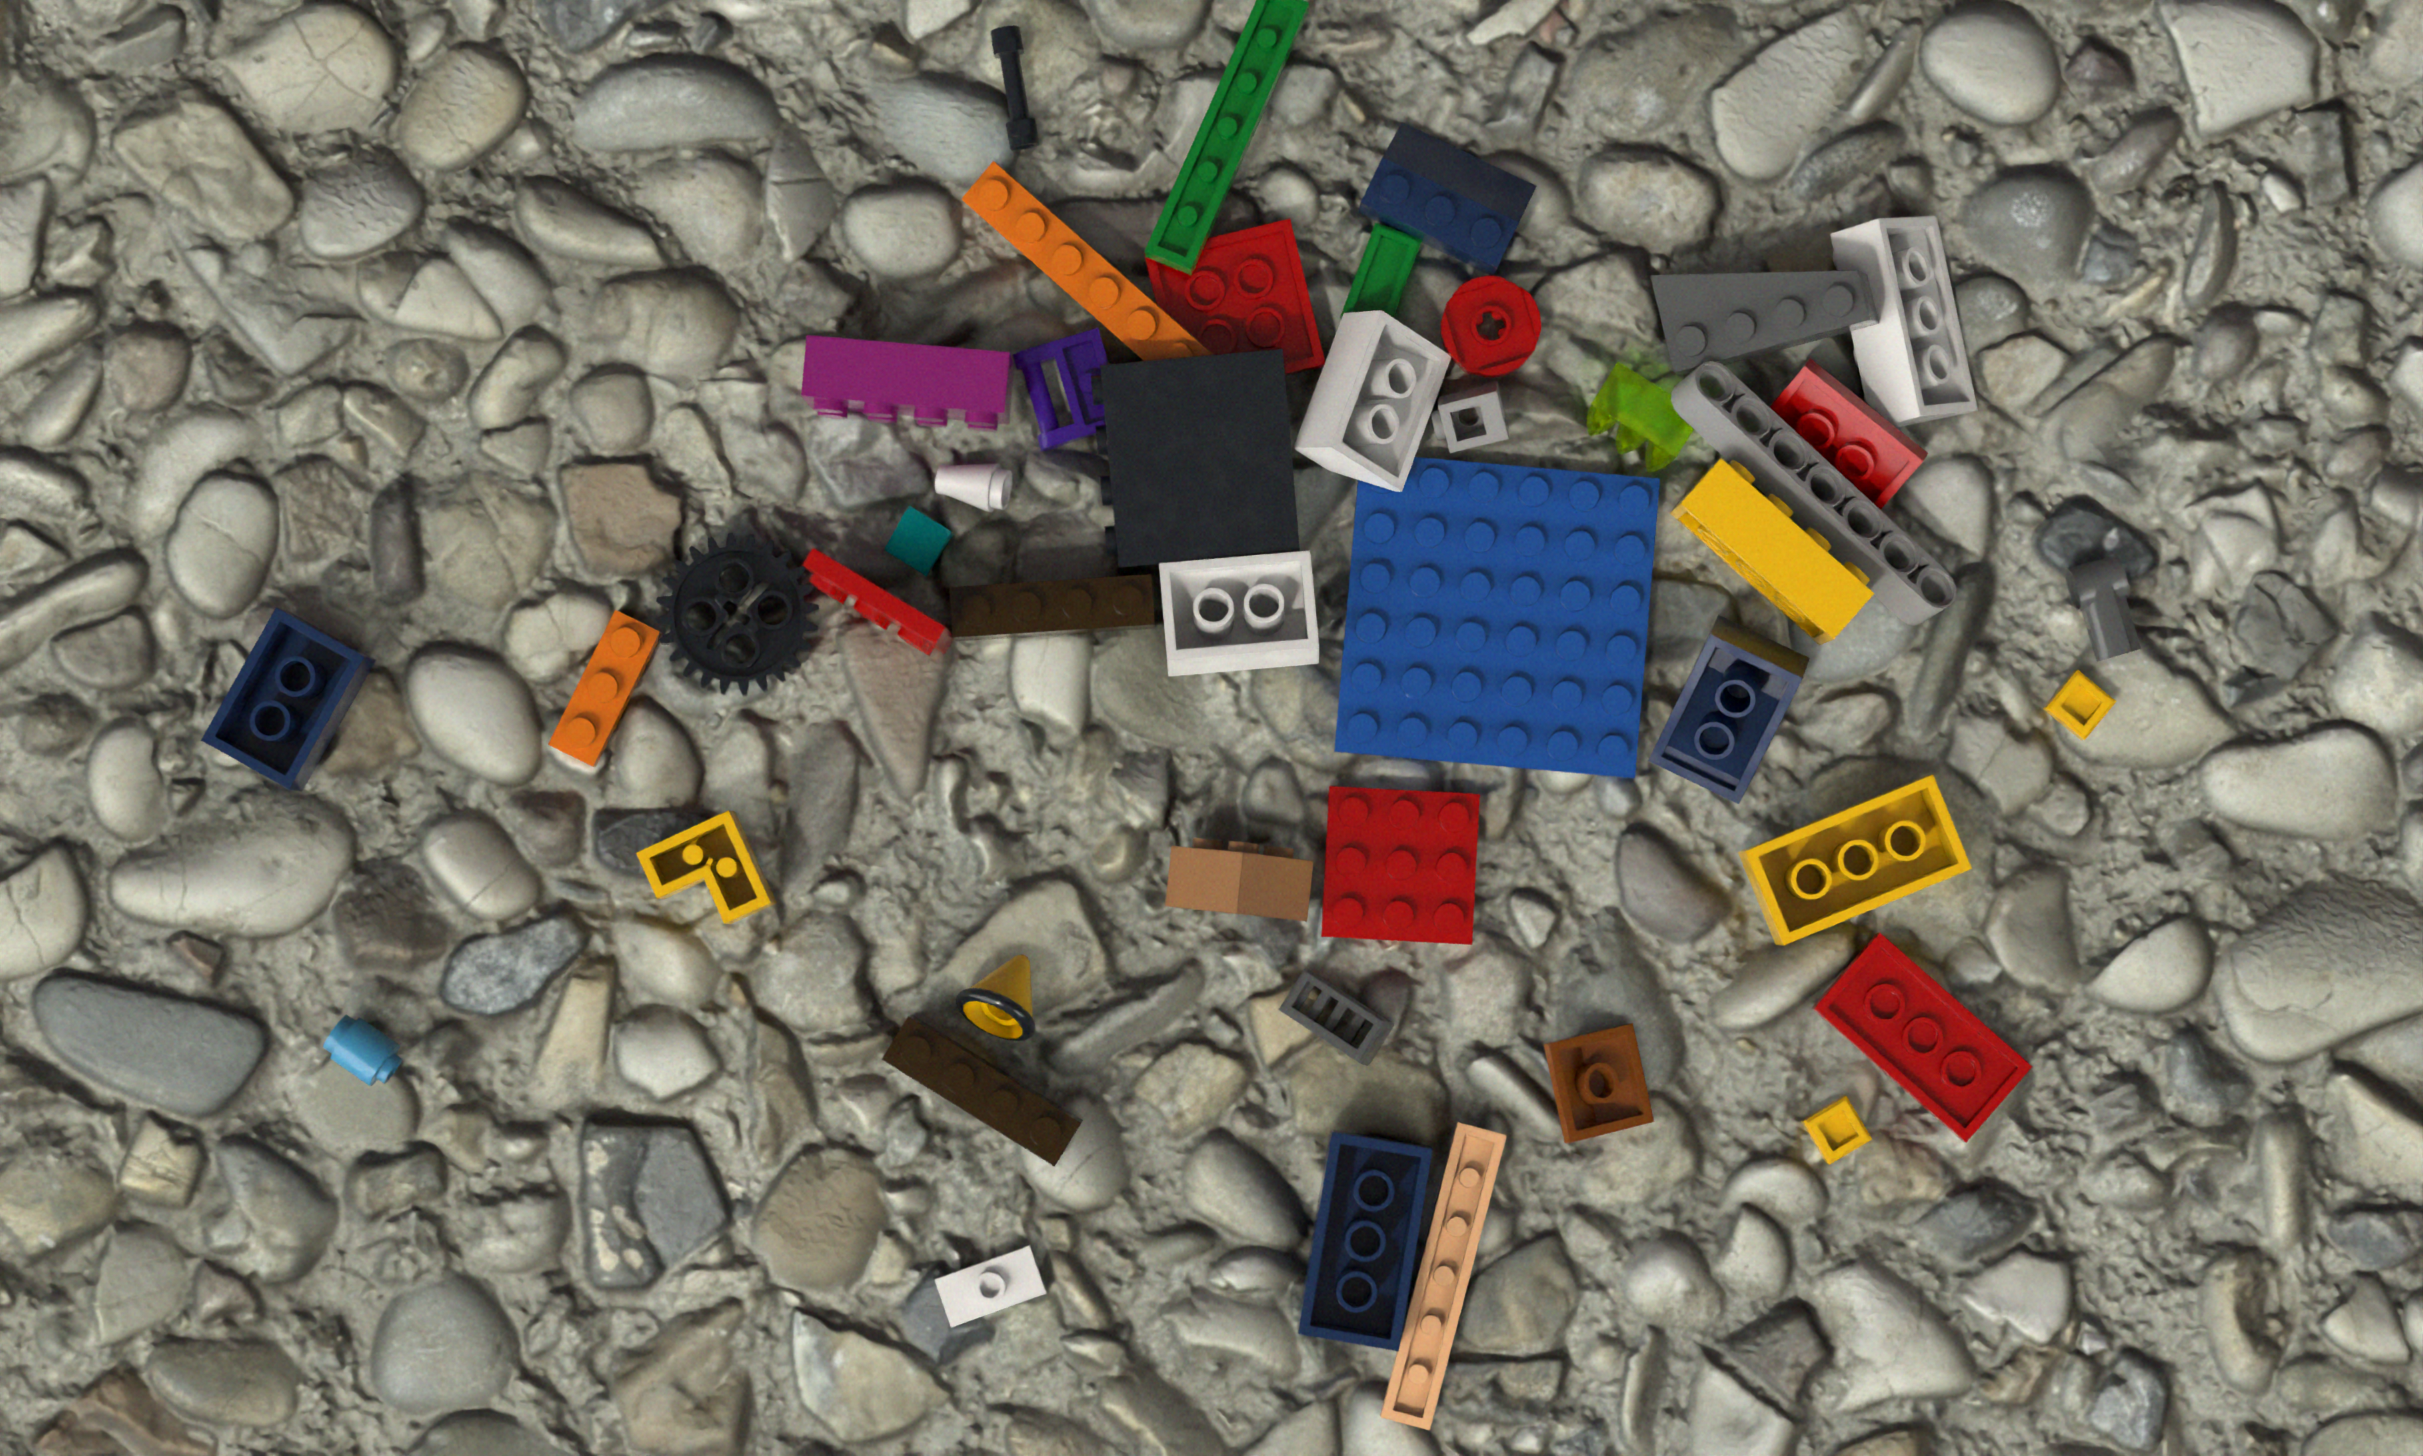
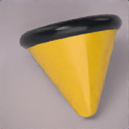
M1023 954L1016 955L970 988L959 992L956 997V1005L965 1019L980 1030L1001 1039L1025 1041L1031 1038L1036 1028L1033 1020L1029 958Z

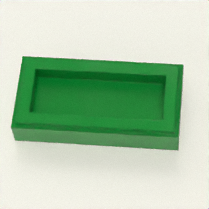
M1375 223L1340 318L1342 319L1343 313L1382 310L1391 317H1394L1422 240Z

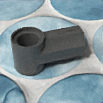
M2114 554L2067 568L2065 570V578L2068 592L2077 611H2082L2096 661L2141 649L2126 600L2129 596L2128 580L2118 556Z

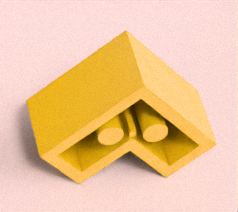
M728 810L636 853L657 899H667L705 881L724 924L735 923L777 903L739 818L734 811Z

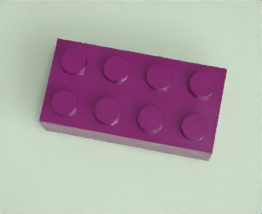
M806 335L801 396L810 408L818 411L817 416L824 418L847 419L848 411L863 412L864 415H868L867 420L873 422L897 423L898 415L913 416L914 419L918 420L917 424L921 426L944 428L947 427L948 420H960L968 424L967 429L996 432L998 424L1009 425L1015 365L1010 352Z

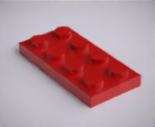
M1881 933L1875 934L1811 1008L1960 1140L1966 1143L2033 1067Z

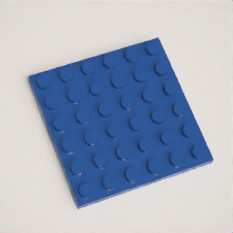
M1415 457L1402 492H1395L1358 480L1334 752L1635 778L1660 478Z

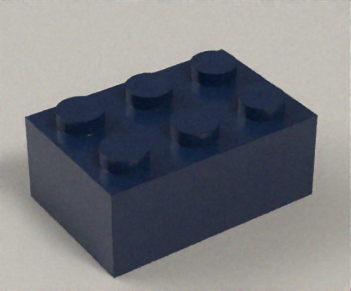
M276 607L201 741L289 790L303 791L376 660L295 614Z

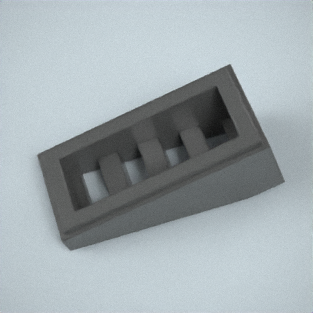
M1306 967L1279 1008V1011L1360 1064L1366 1066L1372 1062L1394 1027L1393 1022ZM1314 986L1322 991L1306 1015L1299 1010ZM1333 997L1339 1002L1323 1026L1317 1021ZM1349 1009H1351L1356 1014L1340 1037L1335 1031ZM1368 1020L1374 1025L1358 1048L1352 1043Z

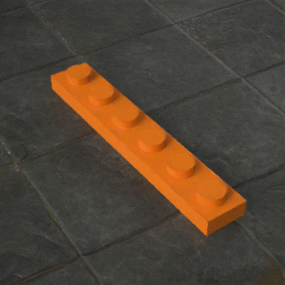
M993 161L962 197L961 200L1143 361L1213 354L998 163Z

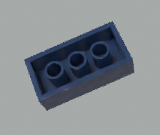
M1330 1129L1297 1323L1298 1334L1399 1351L1433 1151L1429 1145Z

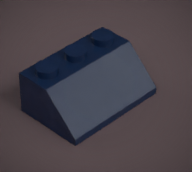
M1401 122L1361 200L1359 213L1394 230L1421 239V243L1490 276H1494L1537 186Z

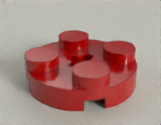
M1489 275L1471 279L1462 284L1445 305L1440 322L1442 344L1445 351L1451 356V360L1459 365L1460 369L1467 374L1485 378L1508 375L1522 367L1535 351L1541 332V317L1537 304L1530 293L1522 287H1518L1515 283L1506 281L1507 279ZM1491 313L1493 320L1498 321L1502 319L1505 328L1498 331V339L1489 340L1486 334L1479 335L1476 327L1483 323L1482 315Z

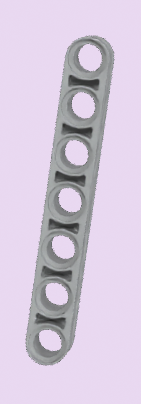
M1704 362L1674 386L1671 393V402L1678 415L1729 462L1735 460L1744 466L1754 476L1755 481L1753 484L1767 497L1772 493L1787 504L1793 511V515L1790 518L1800 528L1806 531L1808 527H1811L1821 534L1832 546L1828 553L1839 563L1844 565L1846 561H1849L1864 572L1870 579L1866 586L1900 620L1906 624L1919 625L1954 602L1956 586L1950 574L1728 368L1718 362Z

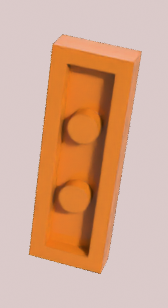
M615 610L548 745L592 767H596L662 632Z

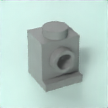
M1497 380L1487 382V385L1439 396V410L1431 411L1437 440L1446 439L1450 453L1509 439V426ZM1474 408L1479 415L1474 421L1466 422L1460 417V411Z

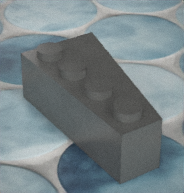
M1859 270L1650 275L1673 371L1684 376L1689 375L1704 362L1714 361L1724 366L1879 324L1868 276Z

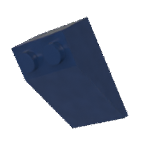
M1718 615L1648 761L1739 804L1804 677L1810 658Z

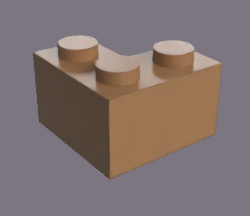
M1193 838L1192 848L1171 846L1165 906L1307 921L1313 861L1293 859V848L1264 846L1263 855L1258 854L1259 844L1229 841L1228 851H1222L1223 841Z

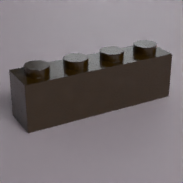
M1151 574L949 587L952 638L955 641L1155 629Z
M914 1015L907 1017L881 1059L1054 1167L1083 1121Z

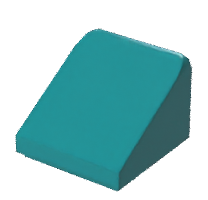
M909 505L884 550L927 577L952 538L953 533Z

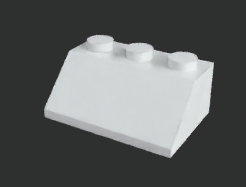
M1382 310L1343 313L1293 449L1329 471L1395 492H1402L1451 356Z
M1310 550L1159 563L1169 677L1319 664V640Z

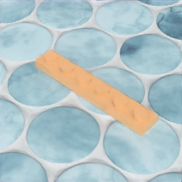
M1456 1122L1402 1329L1399 1351L1395 1355L1380 1413L1381 1418L1426 1430L1431 1428L1507 1137L1506 1134Z

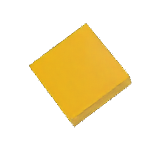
M2077 669L2072 672L2043 709L2082 741L2089 736L2117 701Z
M1846 1095L1841 1096L1801 1120L1828 1165L1872 1140Z

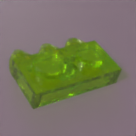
M1620 362L1616 363L1590 404L1587 415L1589 436L1599 435L1609 430L1615 423L1619 424L1616 434V447L1620 455L1637 449L1645 441L1648 442L1645 464L1649 473L1668 466L1677 457L1694 430L1675 411L1671 402V394Z

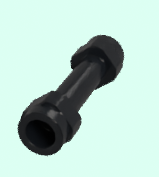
M1004 26L990 31L994 57L1000 58L1010 122L1006 123L1010 150H1025L1040 145L1035 118H1030L1019 56L1024 54L1020 27Z

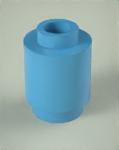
M345 1015L333 1028L323 1045V1048L331 1053V1060L369 1086L375 1084L377 1080L384 1084L387 1083L402 1062V1058L396 1055L400 1045L362 1018L354 1020L350 1016Z

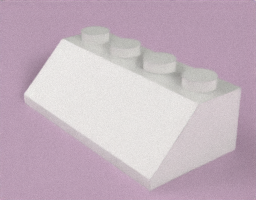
M1937 217L1878 218L1831 233L1833 262L1838 271L1859 270L1867 274L1879 324L1851 331L1854 344L1853 355L1860 372L1865 396L1864 402L1895 427L1977 411Z

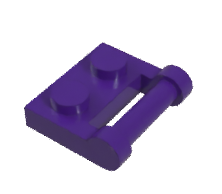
M1098 328L1031 347L1012 355L1016 370H1022L1041 432L1037 436L1041 451L1055 449L1068 443L1096 435L1095 426L1105 425L1103 405H1093L1091 375L1100 374L1099 363L1107 362L1109 364ZM1053 359L1056 361L1074 420V424L1064 427L1059 426L1041 366L1042 363Z

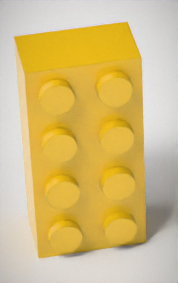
M1720 458L1707 470L1670 514L1819 646L1834 640L1875 594L1866 586L1870 579L1853 563L1846 561L1842 565L1830 555L1828 551L1832 547L1831 544L1817 531L1808 527L1804 532L1790 519L1793 511L1780 498L1772 493L1766 498L1751 484L1755 481V478L1744 466L1735 460L1727 464Z
M1934 775L1920 777L1738 852L1776 945L1783 946L1972 869Z

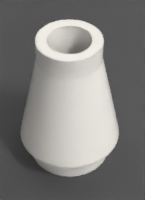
M999 463L972 465L940 464L935 480V492L937 494L950 496L990 513L994 509H1006L1012 489L1011 470L1001 469Z

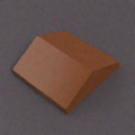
M1633 1023L1573 1035L1544 1044L1565 1143H1572L1654 1122Z

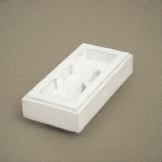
M1031 1245L934 1279L951 1327L1047 1293Z

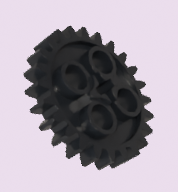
M728 533L726 547L719 548L716 541L709 537L707 544L708 553L703 555L698 549L691 546L689 551L694 562L687 565L679 560H675L673 563L681 576L678 580L664 577L662 580L673 592L671 596H661L656 599L659 605L669 609V614L655 618V622L657 625L670 627L671 632L659 639L661 645H677L678 648L671 654L669 660L672 664L684 659L688 661L683 672V676L686 679L698 671L703 673L700 687L704 690L716 679L720 681V692L724 696L728 693L731 683H738L743 697L748 694L749 682L756 681L759 688L763 692H767L768 683L766 677L773 674L780 682H786L782 667L788 664L793 668L800 669L802 665L794 653L796 650L811 652L813 649L810 643L802 637L804 633H815L819 629L816 624L806 620L807 615L819 611V605L804 601L805 597L815 591V586L813 584L799 585L797 581L805 574V567L800 566L789 570L787 566L791 560L792 553L788 550L778 558L774 557L775 543L771 539L764 545L762 550L756 549L755 537L751 533L747 537L744 546H737L733 533ZM734 566L743 568L749 574L747 586L742 591L736 593L725 590L720 583L723 572ZM761 580H767L769 583L768 587L746 610L750 621L745 626L740 622L734 623L714 650H709L707 643L724 627L730 618L726 608L730 604L736 608L742 606L756 585ZM779 599L787 606V616L780 624L769 625L759 617V609L766 600ZM701 604L712 607L716 612L714 625L704 631L695 630L688 623L690 611L695 606ZM746 637L754 643L755 653L748 662L735 663L727 657V646L734 638Z

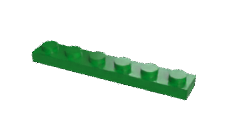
M1256 0L1146 246L1145 257L1192 275L1310 10L1308 2L1303 0Z

